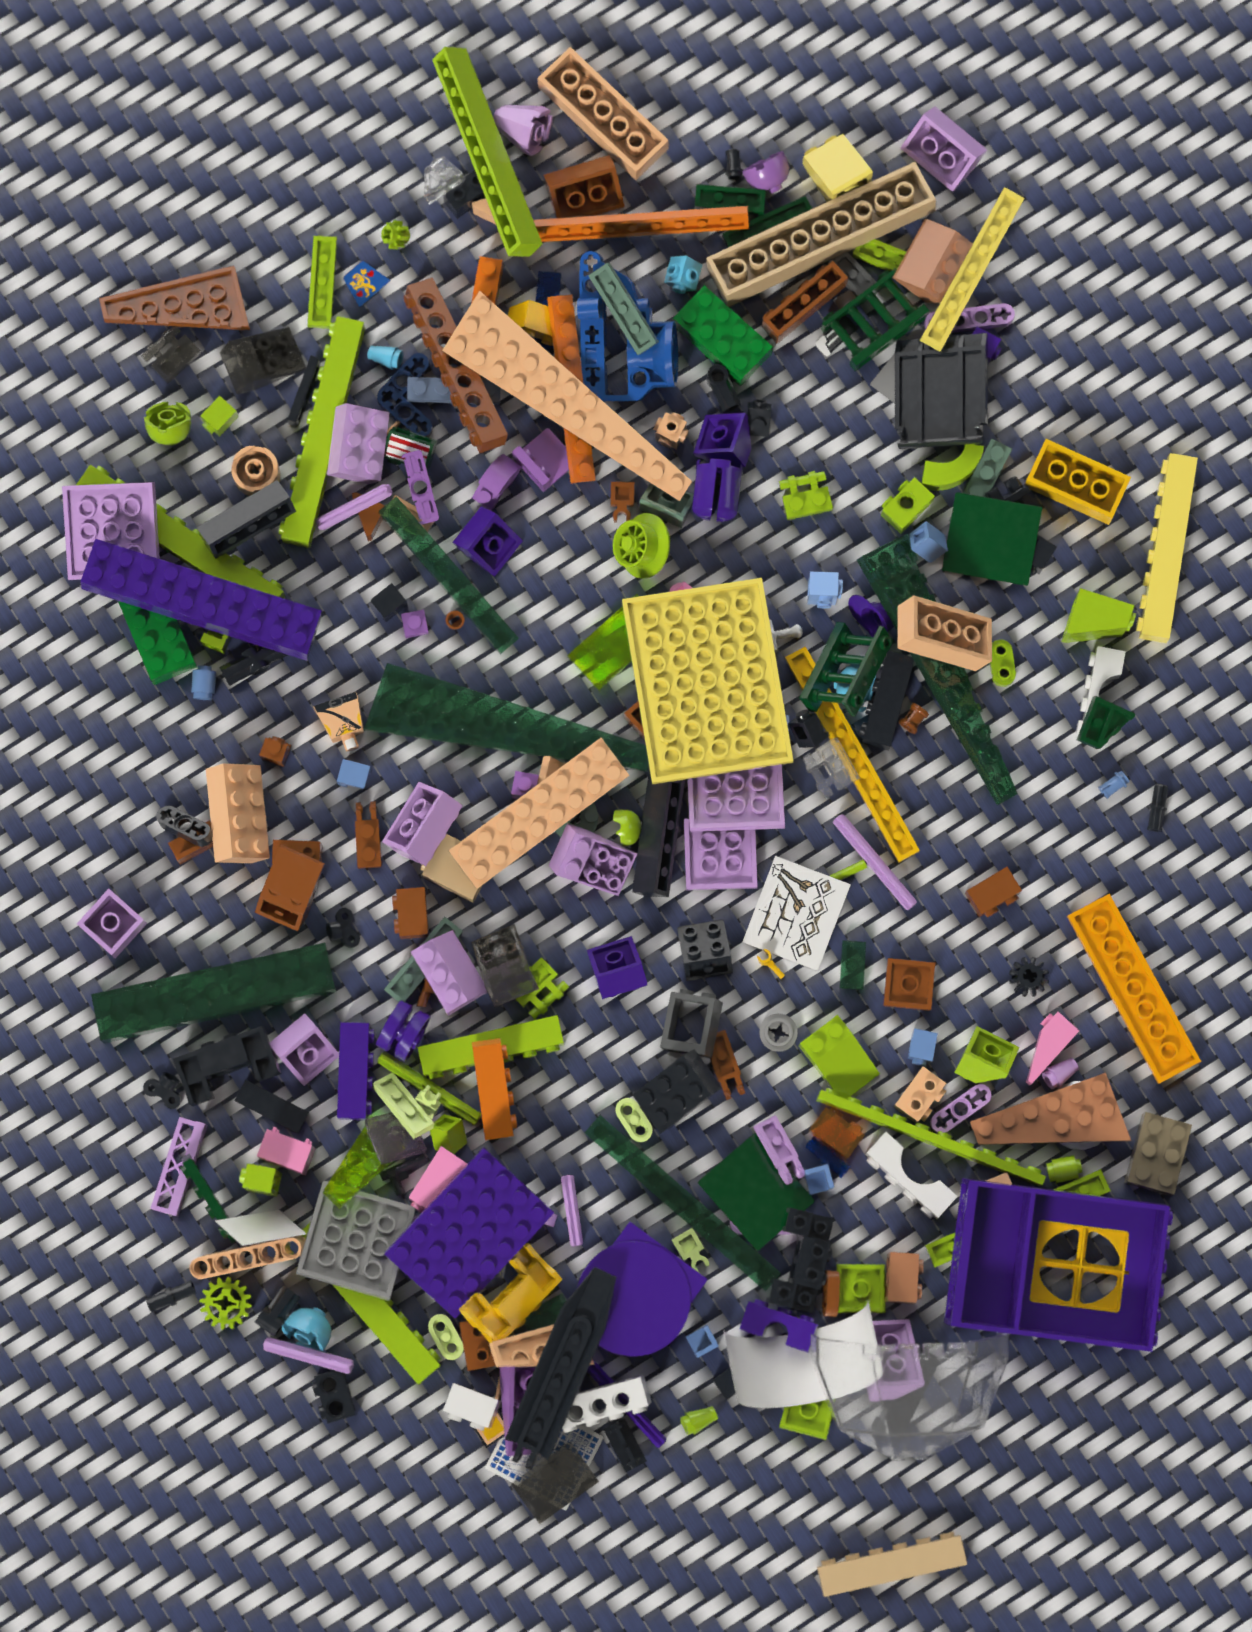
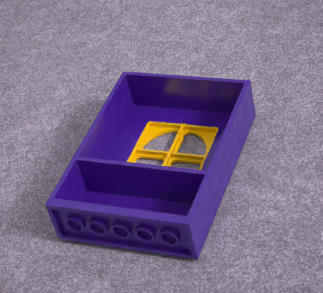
M962 1178L944 1323L954 1327L1153 1352V1346L1156 1347L1158 1342V1332H1155L1156 1322H1159L1161 1318V1308H1158L1159 1298H1162L1164 1293V1284L1161 1283L1162 1274H1165L1167 1269V1260L1164 1259V1254L1170 1245V1236L1167 1235L1168 1225L1171 1226L1173 1220V1212L1170 1211V1206ZM1071 1229H1076L1079 1232L1075 1260L1068 1261L1043 1257V1247L1052 1237ZM1090 1232H1096L1104 1236L1115 1247L1119 1255V1264L1117 1266L1086 1262L1087 1238ZM1041 1267L1071 1269L1074 1272L1070 1300L1064 1301L1059 1299L1045 1287L1040 1278L1039 1272ZM1085 1272L1109 1274L1117 1277L1115 1287L1105 1297L1091 1303H1082L1080 1301L1082 1278Z

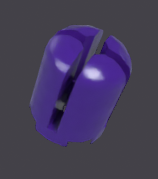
M710 459V463L699 464L700 460H698L692 503L693 513L703 520H711L716 477H721L716 522H725L733 519L738 512L743 466L741 465L739 469L731 466V461L722 459Z

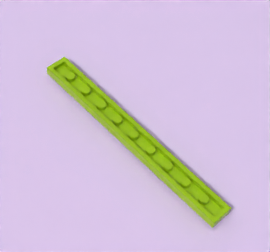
M826 1088L825 1091L820 1090L817 1096V1102L999 1172H1007L1012 1177L1038 1187L1044 1184L1046 1176L1041 1174L1042 1170L1032 1166H1028L1027 1169L1018 1165L1019 1161L1009 1157H1006L1005 1160L996 1157L997 1153L985 1148L982 1151L974 1149V1144L965 1140H961L960 1143L951 1140L952 1136L947 1133L938 1131V1134L928 1131V1126L917 1122L914 1126L907 1123V1118L897 1114H893V1117L883 1114L885 1110L873 1105L870 1108L862 1106V1101L853 1097H848V1100L839 1097V1092Z

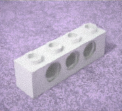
M644 1374L578 1392L572 1407L574 1405L580 1406L583 1410V1416L576 1417L571 1407L562 1428L563 1432L567 1433L577 1430V1425L586 1423L587 1427L601 1423L600 1419L605 1417L615 1420L623 1417V1412L632 1410V1413L636 1414L646 1411V1406L650 1405L652 1401ZM619 1393L628 1395V1404L624 1405L619 1402ZM596 1399H602L606 1403L605 1411H600L596 1408Z

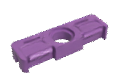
M417 450L403 454L402 458L406 459L404 464L407 476H410L407 480L413 502L417 501L415 503L419 519L422 520L419 524L423 525L438 521L439 515L422 451ZM417 481H424L427 484V491L424 494H417L414 491L413 486Z

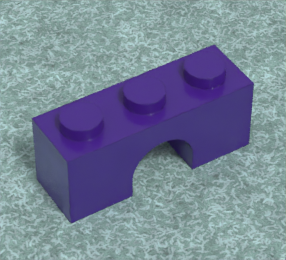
M755 1299L754 1303L748 1301L740 1330L764 1337L767 1328L771 1324L781 1323L788 1330L785 1345L810 1353L818 1329V1325L814 1324V1318L802 1314L800 1318L791 1316L792 1311L782 1307H778L777 1311L768 1308L769 1303Z

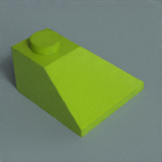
M976 1026L954 1073L974 1083L1006 1078L1020 1047Z

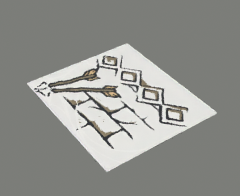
M775 856L743 943L762 950L767 949L772 954L818 971L851 884Z

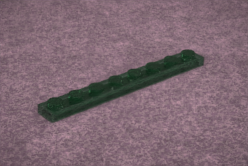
M397 496L379 510V515L500 655L518 641L517 635Z

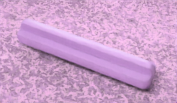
M565 1175L561 1177L570 1245L580 1246L583 1244L574 1176Z

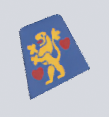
M364 261L356 265L343 278L359 307L391 281Z

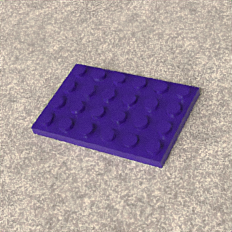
M483 1147L384 1252V1255L451 1316L456 1318L461 1313L459 1309L474 1293H480L548 1221L554 1214V1211Z

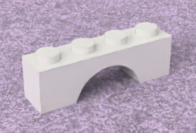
M1098 646L1095 653H1090L1088 666H1092L1091 675H1087L1084 688L1088 689L1087 698H1082L1080 711L1084 712L1083 720H1078L1076 734L1080 732L1092 697H1099L1100 688L1105 683L1119 679L1121 676L1126 651Z
M885 1132L865 1154L869 1157L866 1161L876 1170L880 1167L886 1173L884 1176L886 1180L893 1186H896V1184L904 1189L902 1194L912 1203L916 1200L922 1206L920 1210L928 1218L931 1219L933 1216L936 1219L939 1218L958 1196L940 1180L932 1184H919L909 1179L901 1165V1155L904 1147Z

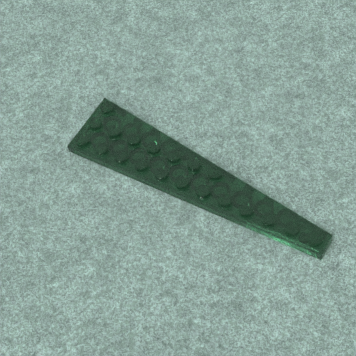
M389 663L386 664L364 727L365 731L536 756H551L563 760L573 759L598 739L602 738L625 769L648 772L649 769L646 745Z

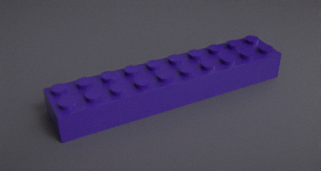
M96 538L80 581L81 589L305 661L308 660L322 618L321 610Z

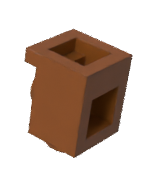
M265 737L259 756L263 761L284 767L292 745L285 743L286 741L279 737Z

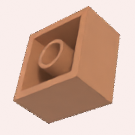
M898 1252L887 1254L886 1303L915 1304L917 1299H921L922 1284H918V1275L923 1274V1260L919 1259V1254Z

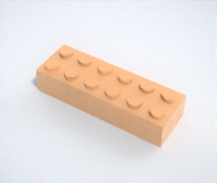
M571 47L538 77V88L635 180L668 150L669 140Z

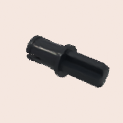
M1155 784L1152 803L1148 807L1150 809L1147 830L1162 832L1164 812L1167 811L1165 806L1168 786Z

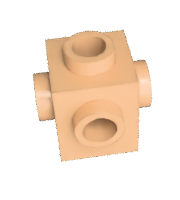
M666 412L663 418L659 417L653 429L656 431L658 443L667 448L673 447L677 449L680 442L684 443L689 433L684 417L674 412L672 414ZM667 426L673 427L675 429L672 431L668 430Z

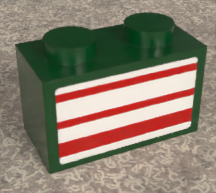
M393 427L388 433L384 458H387L389 463L401 465L406 460L402 458L403 454L420 450L428 470L431 467L438 440Z

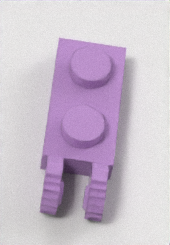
M775 1115L756 1124L753 1128L775 1168L778 1169L784 1183L790 1184L793 1181L786 1166L788 1163H791V1168L798 1178L804 1177L805 1170L798 1159L799 1156L777 1116Z

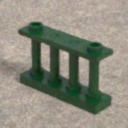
M896 268L891 272L888 270L883 272L877 278L878 281L836 313L832 311L822 319L821 330L823 333L832 328L851 351L850 366L855 372L924 321L930 312L925 304L919 308L913 306L896 285L893 278L897 271ZM884 287L888 288L907 312V317L902 321L895 320L875 295ZM867 300L888 325V331L883 335L877 334L857 309ZM848 314L852 316L870 339V345L864 349L858 347L839 323Z
M844 622L836 623L799 696L808 711L817 712L823 701L842 703L849 714L856 717L893 642L883 626H879L874 637L853 635ZM851 644L869 646L865 656L846 654ZM842 663L860 665L855 675L837 673ZM832 682L850 684L846 694L827 692Z

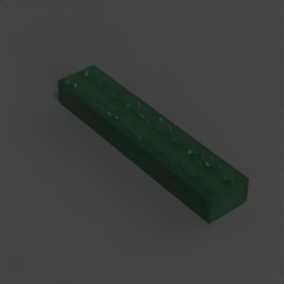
M320 943L91 994L100 1041L105 1044L335 993L337 990L326 943Z

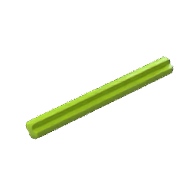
M386 1051L382 1052L379 1056L378 1064L418 1090L423 1091L429 1085L430 1091L433 1094L441 1093V1097L438 1100L441 1105L467 1122L476 1125L480 1120V1112Z

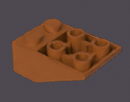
M280 845L261 891L255 913L299 931L309 914L325 863Z

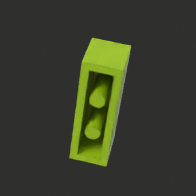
M247 1163L246 1168L241 1170L239 1182L249 1192L277 1197L282 1173L274 1168Z

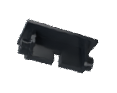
M625 1418L603 1429L625 1472L647 1462Z

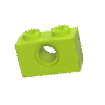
M915 477L910 482L906 480L898 488L899 493L894 498L890 496L882 504L884 509L881 516L900 534L922 514L935 498ZM909 500L912 503V507L905 509L900 505V501Z

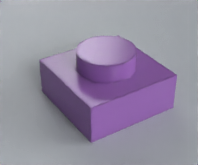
M424 610L401 614L406 638L429 634Z

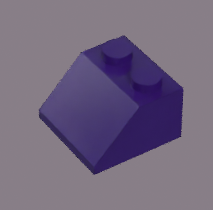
M481 506L452 543L470 560L495 577L523 540L496 513Z
M632 936L587 950L602 999L648 986Z

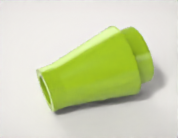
M713 1406L685 1412L684 1416L680 1417L681 1424L687 1435L697 1434L718 1419Z

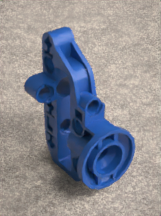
M593 251L585 252L580 260V298L577 300V315L580 320L581 369L584 385L603 402L641 401L654 387H676L679 352L675 321L653 322L649 298L638 299L632 280L615 270L659 343L641 355H637L627 339L628 394L608 395L607 365H605L607 308L597 290L590 292L587 289V283L591 279L586 275V272L591 273V265H587V260H591V256L597 260V264H593V272L606 263H604L603 257L599 253ZM593 326L595 330H599V335L594 337L595 343L600 342V344H588V342L593 343V337L588 335V331H591ZM589 368H600V370L595 369L596 377H600V382H596L595 386L593 382L589 381V378L594 375V370H589ZM639 372L645 373L647 378L643 385H639L635 381V376Z

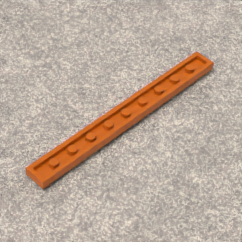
M747 206L533 220L542 242L749 229Z

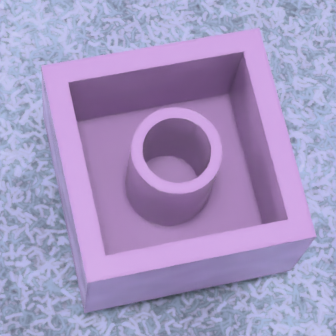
M110 889L100 897L77 923L81 929L114 958L125 949L147 924L143 918Z

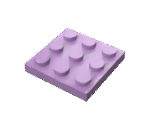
M684 819L686 890L757 888L755 829L690 832L689 819Z

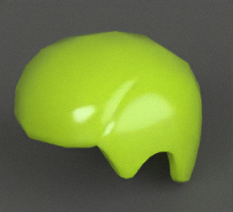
M615 810L613 821L621 825L616 834L620 836L622 846H631L636 843L640 836L641 821L633 811Z

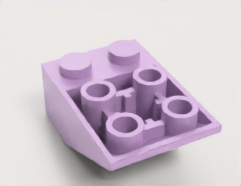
M567 823L551 858L549 867L557 876L619 896L637 853L589 830Z

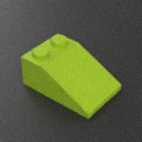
M838 1015L799 1044V1048L829 1087L839 1092V1097L844 1099L851 1097L880 1074L852 1032Z

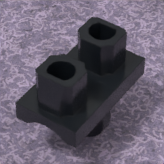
M1014 476L1003 482L1009 492L1008 494L1002 496L998 487H995L986 492L985 496L987 498L1014 502L1031 491L1028 486H1023L1019 479ZM1020 500V501L1016 502V503L1024 504L1023 500Z

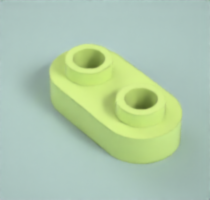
M631 1098L620 1100L616 1105V1115L632 1140L639 1143L649 1140L653 1131L652 1125L638 1103ZM624 1107H631L632 1113L625 1115L623 1113ZM637 1127H644L645 1133L638 1135L636 1133Z
M443 1314L433 1316L428 1323V1330L440 1353L448 1360L458 1359L463 1354L464 1347L452 1321ZM443 1322L445 1329L438 1331L436 1329L437 1323ZM451 1343H454L457 1347L453 1353H450L447 1349Z

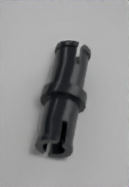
M189 1280L174 1288H165L164 1292L146 1298V1302L152 1313L170 1304L174 1306L177 1304V1301L197 1293L193 1282Z

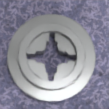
M772 1014L762 1022L759 1034L765 1047L772 1051L783 1052L793 1046L797 1039L798 1031L795 1022L789 1016ZM780 1023H782V1032L789 1036H780L779 1040L777 1039V1042H774L775 1034L771 1033L772 1031L768 1029L776 1030Z

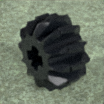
M1023 957L1021 959L1022 965L1015 962L1013 966L1016 970L1009 971V975L1016 977L1011 979L1009 984L1017 983L1018 986L1015 987L1014 992L1017 993L1022 988V997L1027 996L1028 990H1030L1031 996L1035 997L1037 995L1036 989L1042 993L1045 989L1041 984L1049 983L1047 978L1042 977L1047 975L1049 971H1041L1040 968L1043 967L1044 963L1041 961L1036 966L1035 957L1031 958L1030 964H1028L1026 957ZM1027 971L1030 975L1035 976L1031 980L1032 983H1030L1028 979L1024 980L1023 978L1026 975Z

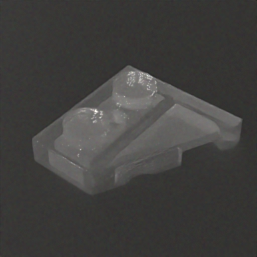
M444 156L433 160L424 169V197L429 204L433 203L465 180L463 173Z

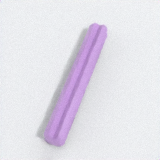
M383 484L316 519L318 529L325 530L390 497L393 493L391 486Z
M267 1337L263 1344L264 1350L267 1352L350 1374L354 1366L351 1359Z

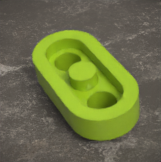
M1002 639L995 640L992 643V662H990L992 680L1000 687L1011 685L1016 677L1012 647L1009 642ZM1002 647L1005 653L1000 655L996 649ZM1006 670L1008 677H1002L1000 671Z

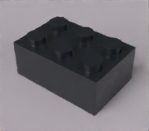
M695 1049L682 1055L632 1096L661 1134L721 1090L722 1086Z

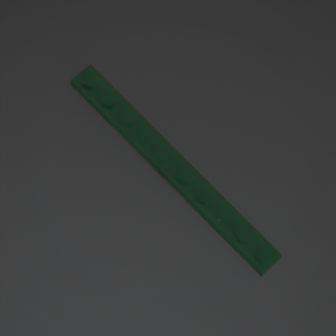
M601 1115L585 1131L584 1134L765 1292L772 1285L770 1283L771 1278L777 1279L781 1272Z

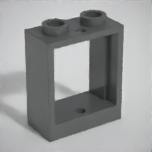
M680 989L679 993L671 992L660 1048L681 1054H686L695 1049L700 1057L712 1058L723 1002L717 1000L716 995L702 992L701 996L693 995V991ZM681 1001L708 1005L701 1044L674 1040Z

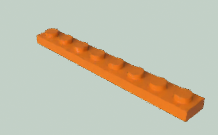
M572 295L550 296L547 300L555 359L583 383ZM564 428L570 482L595 481L591 445Z

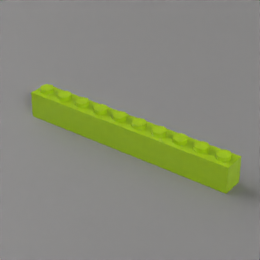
M444 47L432 61L508 256L530 257L542 245V241L467 49Z
M337 316L335 323L331 322L329 336H332L330 345H325L323 358H326L325 365L319 368L318 380H320L318 389H314L312 402H315L313 411L309 410L307 416L308 432L303 433L301 446H304L302 455L298 454L295 468H298L297 476H293L290 483V490L293 491L291 501L296 512L286 517L285 521H281L279 527V535H281L284 543L311 548L316 528V519L319 516L328 480L327 470L336 406L346 404L365 332V325L362 321Z
M89 465L76 485L121 484L125 482L119 478L116 481L109 477L110 473L101 466L95 468ZM156 503L159 547L196 571L274 596L285 597L281 584L273 579L269 582L262 577L264 574L253 566L249 569L243 565L244 560L237 555L232 554V556H229L225 553L215 559L203 542L197 529L194 528L191 531L185 527L186 522L177 516L171 518L166 514L167 510Z

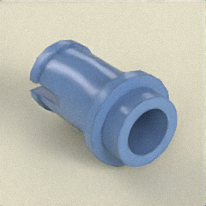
M1122 771L1119 773L1115 772V776L1098 787L1106 799L1122 787L1126 788V784L1130 782Z

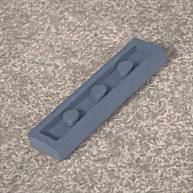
M407 378V401L452 403L450 390L443 385L441 378ZM482 379L493 404H500L501 388L488 379ZM464 383L459 384L461 387H468Z

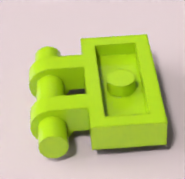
M812 471L808 472V475L799 477L794 475L788 476L787 479L779 481L780 490L787 488L790 490L789 495L782 496L787 520L833 510L828 486L818 488L817 482L826 480L824 471L818 473ZM810 484L811 490L798 493L797 486Z
M541 957L507 991L523 1008L529 1002L535 1006L528 1012L535 1020L540 1014L544 1015L548 1011L547 1008L556 999L560 1000L569 986L564 981L557 986L553 984L552 981L558 974ZM547 987L550 993L540 1001L536 995Z

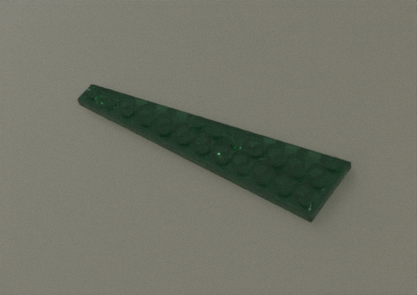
M908 534L857 559L859 566L897 632L898 605L913 595L936 602L934 595L929 594L925 585L927 582L925 574H921L916 562L919 560L916 553L911 549ZM909 652L997 806L1017 795L1018 793L1002 760L999 748L993 744L990 738L991 729L988 724H984L981 717L982 708L980 703L976 704L971 692L974 689L965 668Z

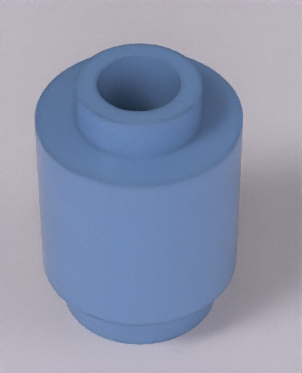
M199 665L197 670H193L191 688L193 699L212 700V695L215 694L216 671H212L211 666Z

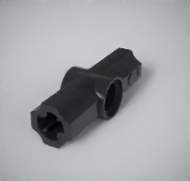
M255 645L242 652L240 657L231 660L219 668L230 686L249 675L254 676L264 672L270 667V664L288 655Z

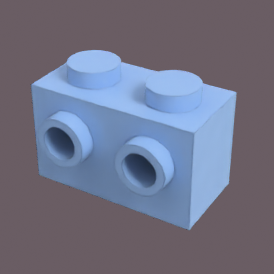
M810 572L808 579V605H817V608L828 609L831 608V605H836L837 599H841L843 580L838 579L839 572Z

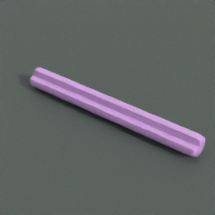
M844 814L836 817L833 824L905 910L911 909L917 903L916 899Z

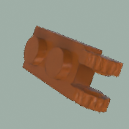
M371 801L369 805L371 820H362L363 806L361 802H356L357 821H355L358 869L382 867L376 801Z
M726 1030L717 1032L713 1056L710 1058L717 1081L722 1086L725 1099L729 1100L731 1099V1092L726 1080L735 1079L736 1088L740 1095L745 1094V1090Z

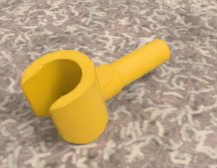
M763 949L769 957L767 960H761L757 955L759 963L764 966L767 965L782 979L785 976L784 973L772 961L770 951Z

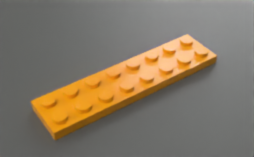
M1108 894L1069 914L1067 918L1157 1083L1160 1084L1200 1063L1201 1060L1111 895Z

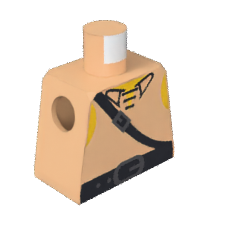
M356 692L314 706L316 714L333 743L342 740L346 752L359 748L356 735L363 733L364 728L359 698Z

